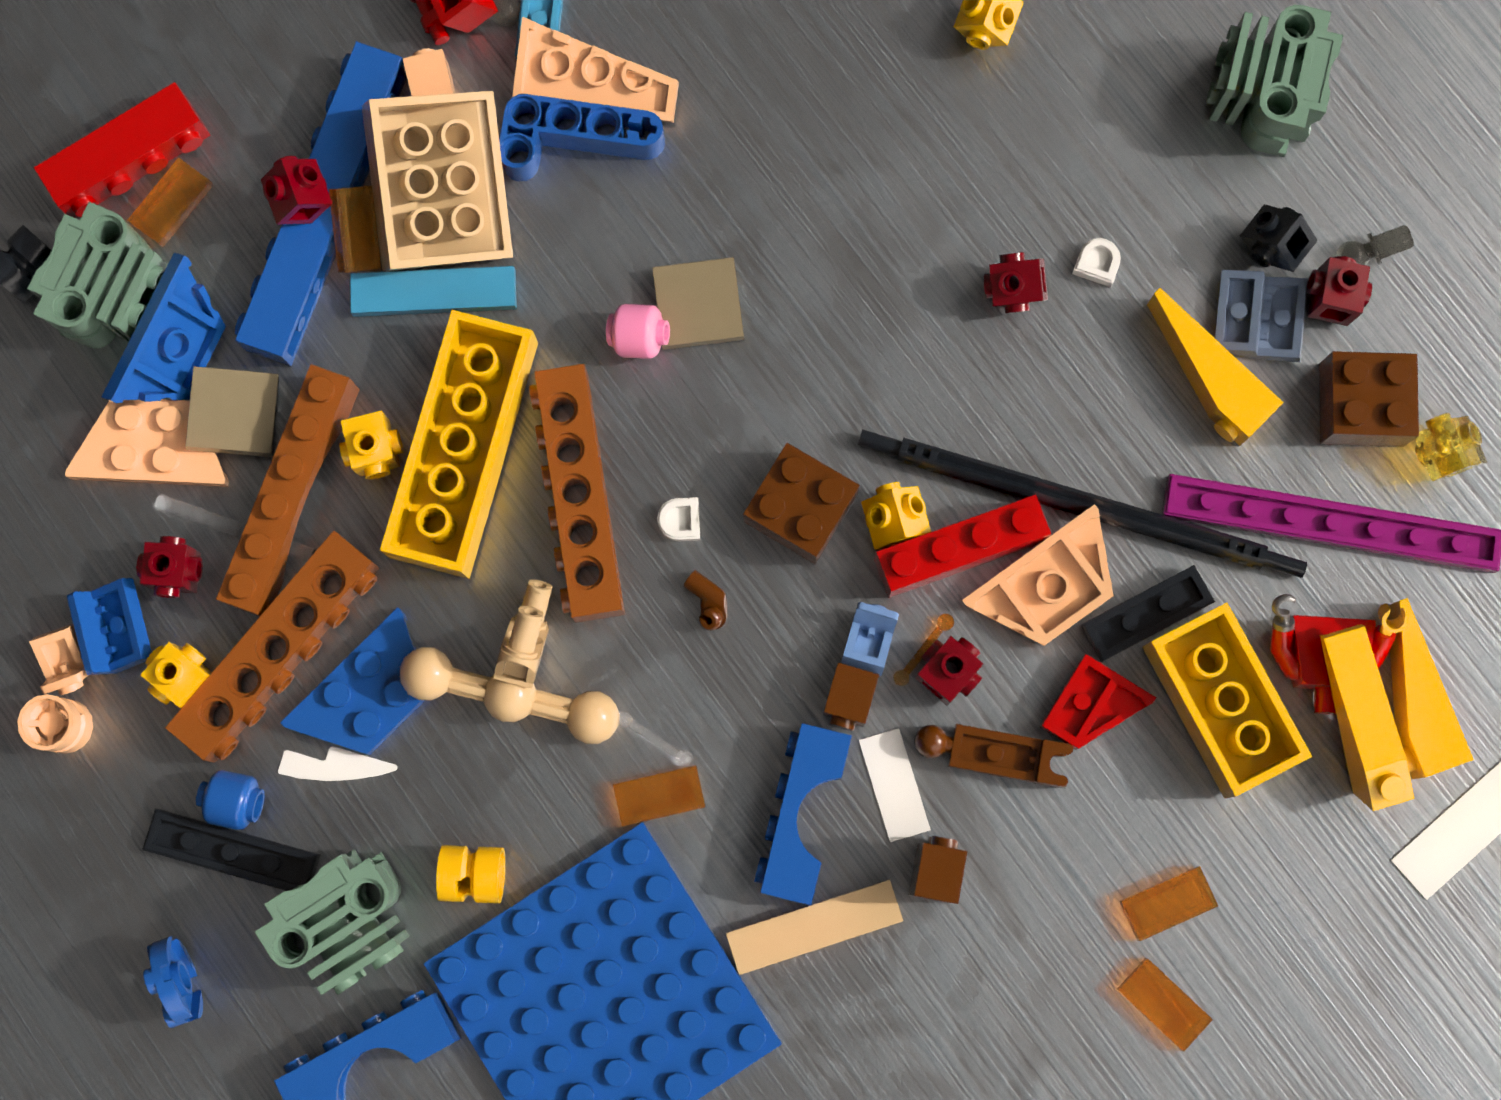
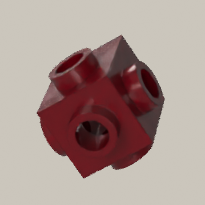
M296 156L282 157L276 160L273 167L260 179L264 195L269 202L277 225L313 223L333 204L327 190L326 181L321 174L316 159H298Z
M1024 252L999 255L1000 263L989 264L990 273L984 274V290L986 298L993 299V306L1004 305L1005 313L1030 311L1029 302L1048 300L1044 259L1025 260ZM1014 275L1019 280V287L1016 290L1010 285V280Z
M1337 256L1329 257L1318 269H1314L1307 283V293L1311 294L1308 317L1343 326L1350 325L1363 313L1364 307L1370 300L1372 294V283L1368 282L1370 266L1357 264L1356 260L1350 257Z
M160 536L159 543L145 542L144 553L139 554L136 564V572L138 578H140V584L154 590L153 596L180 598V592L197 594L198 582L203 572L201 552L186 545V539L180 537ZM167 558H168V559H169V566H168V568L166 569V566H167Z
M950 636L944 644L936 639L921 657L927 664L917 674L915 679L948 706L959 692L967 697L982 680L983 677L977 673L984 664L978 659L981 653L963 637L957 641ZM946 663L955 664L958 672L956 674L950 673L946 669Z

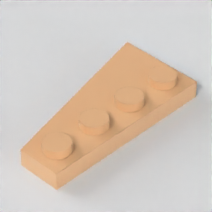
M522 17L512 97L518 94H530L646 110L655 113L663 122L674 123L679 87L678 80Z

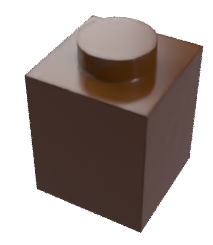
M842 663L837 664L823 713L824 716L831 717L830 725L848 731H854L855 725L864 727L879 674Z

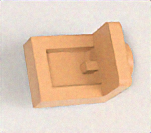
M74 624L36 636L29 641L46 678V681L40 686L43 694L57 690L59 695H64L84 686L83 680L88 675L85 672Z

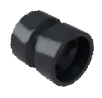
M22 225L7 240L9 250L7 252L0 250V284L22 303H25L33 295L27 288L36 270L43 265L52 250L26 226Z

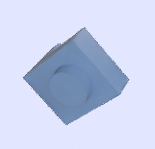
M859 602L841 663L882 676L899 614L878 604Z

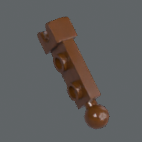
M961 724L955 725L953 737L947 736L945 731L939 726L925 725L916 732L914 738L916 750L926 758H936L943 753H949L948 767L1055 788H1066L1068 784L1067 777L1056 774L1051 770L1050 760L1053 756L1064 757L1073 752L1071 744Z

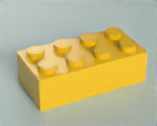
M1228 603L1142 646L1224 798L1236 797L1312 757Z

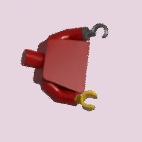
M1291 594L1280 595L1275 598L1271 605L1272 611L1276 616L1273 618L1270 652L1284 676L1291 679L1293 688L1314 689V713L1336 715L1320 636L1356 625H1364L1379 670L1390 652L1396 638V633L1401 632L1408 625L1409 619L1406 611L1402 607L1396 619L1388 620L1390 607L1388 604L1381 605L1378 609V616L1382 624L1376 626V620L1301 615L1290 616L1288 609H1280L1279 606L1286 601L1295 603L1296 598Z

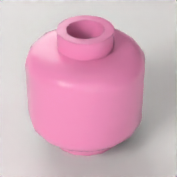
M623 304L617 308L615 313H611L608 316L606 341L620 357L651 359L657 356L661 345H667L669 342L668 320H663L660 310L654 305Z

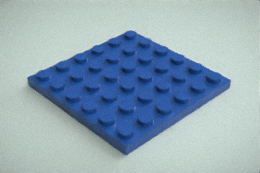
M644 822L423 963L505 1100H698L782 1045L781 1040Z

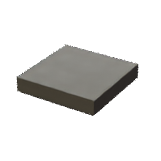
M734 257L652 267L657 308L660 310L663 320H668L670 325L669 342L667 345H662L663 350L744 340Z
M193 366L186 450L272 457L279 374Z

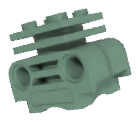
M1305 5L1289 6L1280 13L1266 39L1265 35L1270 17L1261 15L1248 38L1253 13L1245 12L1237 26H1230L1226 37L1228 39L1227 43L1221 42L1215 66L1221 67V71L1216 83L1211 82L1206 100L1207 104L1212 105L1209 120L1217 121L1230 100L1225 123L1233 125L1246 105L1241 124V137L1249 148L1285 157L1289 139L1305 142L1310 135L1311 125L1320 121L1326 113L1331 93L1329 74L1334 61L1339 56L1343 40L1342 34L1327 31L1331 12Z
M88 202L80 220L64 214L55 232V241L51 254L43 265L36 270L27 288L34 295L41 298L33 315L45 320L56 328L61 336L86 347L94 349L103 348L110 344L116 335L122 340L129 342L168 264L156 252L152 251L148 242L120 215Z
M355 849L347 854H341L322 866L318 873L306 884L284 891L265 903L264 905L273 920L256 930L255 934L270 958L277 965L284 968H296L320 954L324 961L307 973L311 980L330 969L333 976L319 985L317 989L323 995L333 988L338 995L367 975L363 969L365 966L371 963L374 969L377 970L404 951L400 943L409 937L405 929L390 939L385 933L400 922L397 915H394L382 924L376 918L398 901L401 894L399 878L382 852L372 859L369 857L363 862ZM368 883H372L379 888L381 893L379 902H375L368 897L366 892ZM294 932L303 938L304 950L295 945L293 940Z

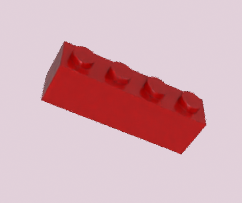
M176 82L33 168L58 208L66 215L77 218L82 217L88 202L98 205L111 196L127 192L131 189L134 182L147 174L160 172L168 165V161L182 153L196 150L202 145L203 140L211 135L188 98Z
M1033 495L877 551L874 562L888 598L1038 545L1051 535V531L1037 495Z

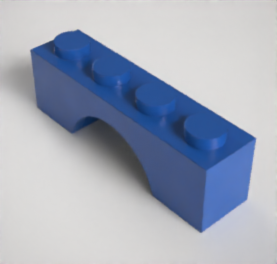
M803 723L799 733L791 731L785 756L793 758L790 773L780 774L775 798L782 799L783 802L779 816L770 815L764 839L773 843L769 859L760 857L754 882L762 884L760 893L812 905L821 862L813 857L802 844L797 830V814L801 802L812 789L825 782L842 778L852 735Z
M421 990L399 1002L403 1010L388 1018L385 1011L362 1022L361 1025L364 1031L349 1039L346 1032L322 1044L325 1051L322 1055L310 1061L306 1053L284 1065L283 1068L286 1074L274 1080L283 1100H346V1081L349 1071L355 1061L370 1049H393L403 1053L414 1063H418L460 1040L461 1036L439 993L436 992L426 996L424 990Z

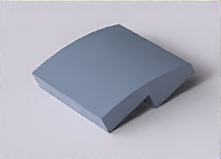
M1222 270L1215 339L1235 356L1301 362L1308 279L1265 277L1264 271Z

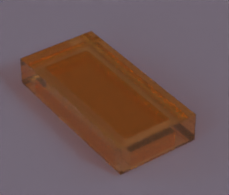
M178 157L127 221L158 245L164 247L213 187V183Z
M372 186L329 189V195L333 203L331 205L338 273L381 268Z
M696 765L613 784L622 827L706 808Z
M1200 866L1191 868L1119 901L1137 941L1147 939L1218 907Z
M1144 958L1116 989L1183 1052L1213 1020L1148 958Z

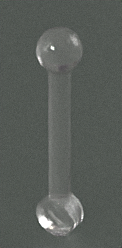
M619 712L620 727H629L675 757L679 766L687 767L692 763L693 756L689 751H680L632 720L629 712Z

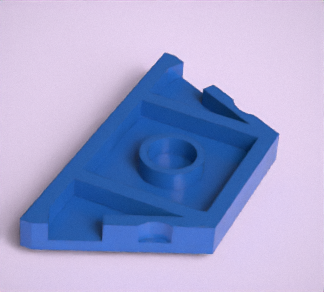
M173 253L101 396L102 398L114 403H123V400L152 402L160 401L163 398L190 400L193 366H207L226 325L218 311L214 310L211 306V298L204 285L198 284L188 268L192 265L188 257Z
M397 607L280 722L282 726L371 755L426 701L418 700L408 695L400 681V666L403 659L409 653L416 650L406 623L405 613Z

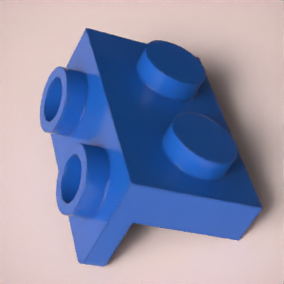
M120 578L93 591H75L67 595L81 659L87 675L117 674L146 662L152 650L133 578Z

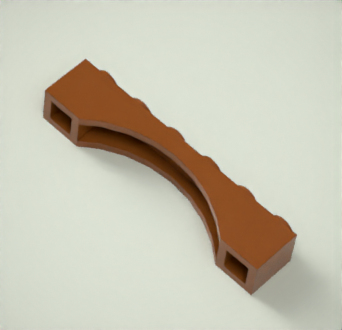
M310 364L216 600L260 617L278 596L284 581L291 543L305 501L322 463L343 431L341 420L349 418L360 391L349 377Z

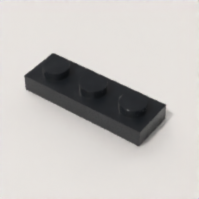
M1193 565L1086 621L1081 627L1098 658L1103 662L1213 604L1215 600L1197 568Z

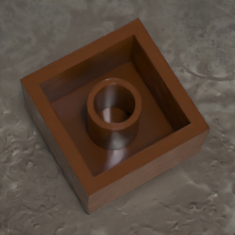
M1332 351L1319 363L1320 444L1404 447L1419 437L1417 354Z
M786 443L743 513L744 523L816 565L857 497L860 485L791 444Z

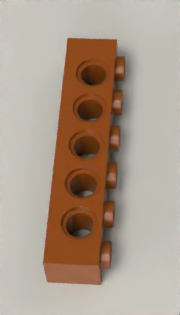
M584 364L534 371L536 385H529L533 410L540 409L542 425H536L535 430L539 450L546 449L548 465L541 466L545 490H552L555 506L548 507V517L551 531H559L561 546L554 547V557L557 571H565L567 588L560 589L564 614L571 613L575 623L625 615L586 367ZM570 405L574 408V413L569 420L559 422L553 419V413L557 407ZM567 445H576L580 448V455L572 462H563L559 459L561 449ZM582 485L587 489L586 496L581 502L569 503L565 500V493L571 486ZM587 525L593 529L592 538L587 543L575 544L571 541V534L576 527ZM586 566H594L599 569L598 580L590 586H583L577 581L579 571Z
M333 530L165 728L204 761L215 763L218 759L224 760L237 747L239 741L236 737L246 726L252 727L265 714L267 708L264 704L274 693L280 694L290 685L295 676L292 671L302 660H310L322 646L320 639L330 627L335 629L346 619L350 612L348 606L358 594L360 596L365 595L377 581L375 574L380 567ZM340 574L342 578L340 589L334 594H326L324 590L326 579L331 575ZM311 606L314 610L312 622L305 627H299L297 624L298 612L304 607ZM277 639H284L286 643L284 655L277 660H272L269 655L271 644ZM255 671L258 677L257 686L253 691L245 693L241 686L242 679L248 672ZM226 704L230 711L229 719L225 724L217 726L213 718L214 712L218 706Z

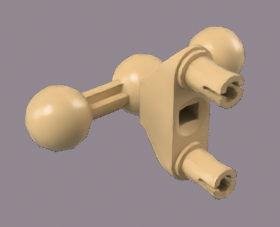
M531 579L528 581L522 606L518 608L517 614L511 618L497 658L495 673L492 677L453 668L447 655L435 647H421L412 651L403 659L400 666L402 686L408 695L418 700L432 701L448 692L484 702L491 716L501 722H517L529 714L567 724L575 739L585 744H599L609 739L619 726L620 714L616 704L610 696L601 691H586L571 699L536 690L534 681L549 631L545 615L552 591V585L541 580Z

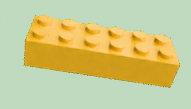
M451 310L380 551L387 557L470 579L537 350L538 341L533 330Z

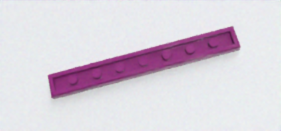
M1175 474L1167 476L1162 515L1175 519L1496 573L1500 569L1501 529Z

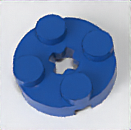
M172 936L148 945L147 953L151 967L143 971L144 981L151 995L158 993L162 1002L163 1017L168 1027L174 1028L201 1018L203 1014L201 990L192 991L191 978L196 977L197 973L183 943L178 938L172 940Z

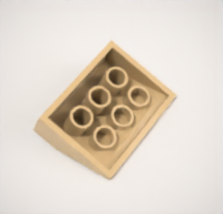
M481 91L380 98L366 101L362 105L383 272L513 258L494 92Z

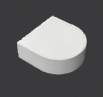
M1103 238L1088 241L1078 255L1072 274L1111 288L1121 260L1118 248L1114 243Z
M698 497L675 498L662 505L658 512L657 522L661 533L666 538L676 542L700 541Z

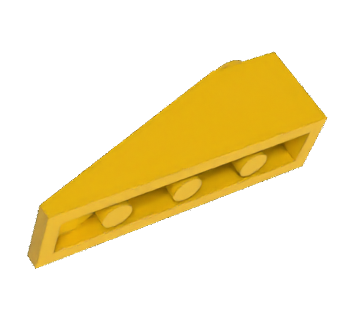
M1159 288L1147 304L1150 312L1208 417L1215 423L1214 428L1216 432L1226 441H1235L1241 446L1284 402L1167 293Z
M1408 598L1390 604L1388 620L1396 619L1402 607L1405 609L1409 619L1406 628L1396 633V638L1390 649L1394 721L1405 752L1411 778H1426L1474 759Z
M1360 624L1320 636L1353 794L1372 811L1415 799L1405 752L1365 626Z

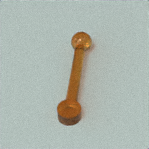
M942 614L939 616L937 627L904 669L894 673L893 680L896 685L905 686L909 683V675L922 660L923 654L944 631H949L953 627L954 619L951 615Z

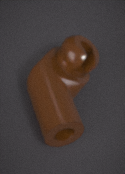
M694 570L685 581L683 587L700 599L701 616H699V622L701 626L710 631L719 629L725 624L728 617L726 593L704 575Z

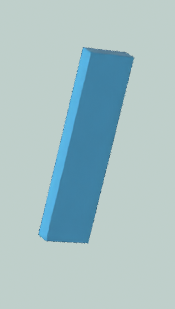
M514 266L350 273L351 314L353 317L451 313V310L460 312L517 310L516 269Z

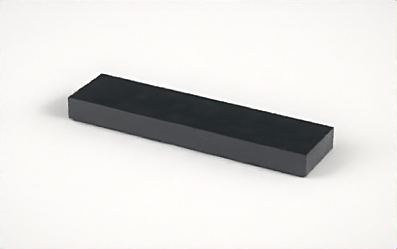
M156 808L142 850L285 891L292 890L298 885L309 882L315 875L321 855Z

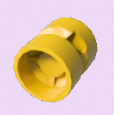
M441 846L436 874L438 901L464 902L468 896H472L476 903H501L505 883L504 848L478 847L474 853H471L467 846Z

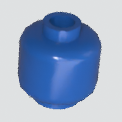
M218 770L210 777L208 782H201L196 795V805L201 807L202 816L206 823L243 830L251 822L256 823L259 819L264 805L265 792L263 789H259L258 781L253 776Z

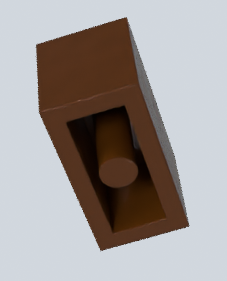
M929 836L928 843L917 844L908 895L954 904L959 903L967 851L957 849L958 840Z

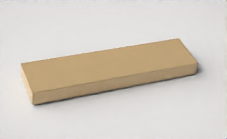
M889 879L727 932L726 936L738 974L741 975L903 922V918Z

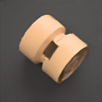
M49 694L36 696L26 702L19 713L17 721L18 732L23 741L30 747L62 754L76 752L84 747L90 739L93 730L92 715L86 706L75 700Z

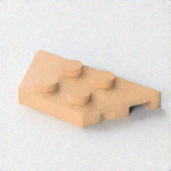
M161 399L160 401L152 402L123 400V403L109 401L65 471V477L71 480L229 487V479L227 474L223 472L215 452L186 450L190 401Z
M1095 504L964 598L962 600L964 604L1043 646L1051 642L1114 596L1100 524L1099 509Z

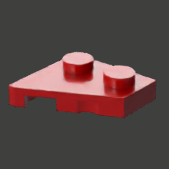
M1085 654L1040 728L1064 743L1071 744L1077 750L1140 710L1153 704L1157 697Z

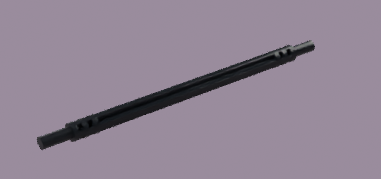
M863 429L860 435L859 446L896 456L898 462L1022 499L1037 495L1040 504L1075 515L1082 514L1095 504L1099 509L1100 522L1258 570L1263 566L1303 578L1306 572L1307 562L1268 551V546L905 437L903 441Z

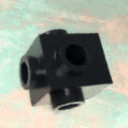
M1265 204L1240 234V237L1249 249V257L1256 264L1262 267H1269L1270 265L1291 272L1296 270L1318 241L1301 213H1297L1289 207L1281 209Z

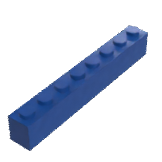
M357 41L352 53H347L342 61L340 69L341 80L337 90L330 92L325 107L327 114L322 127L318 126L315 129L311 139L312 151L309 159L317 160L333 204L313 223L282 224L277 238L273 237L267 246L265 255L267 263L262 275H257L252 283L250 290L252 300L248 310L239 316L235 327V335L237 336L235 341L245 351L291 367L370 171L362 105L369 99L399 97L407 79L401 56Z

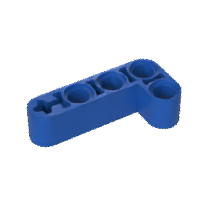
M518 94L507 102L499 139L502 166L506 175L518 182L527 181L537 174L543 146L641 160H652L658 157L665 147L663 124L660 118L653 112L530 94ZM525 113L535 115L534 119L528 124L516 122L519 116ZM563 119L575 121V124L568 130L556 128L557 124ZM605 124L615 127L613 133L607 136L596 133V130ZM625 127L629 128L627 130V138H625ZM645 131L652 132L648 134L647 140L640 139L644 136ZM523 151L528 153L526 160L521 163L509 161L510 157L516 152Z

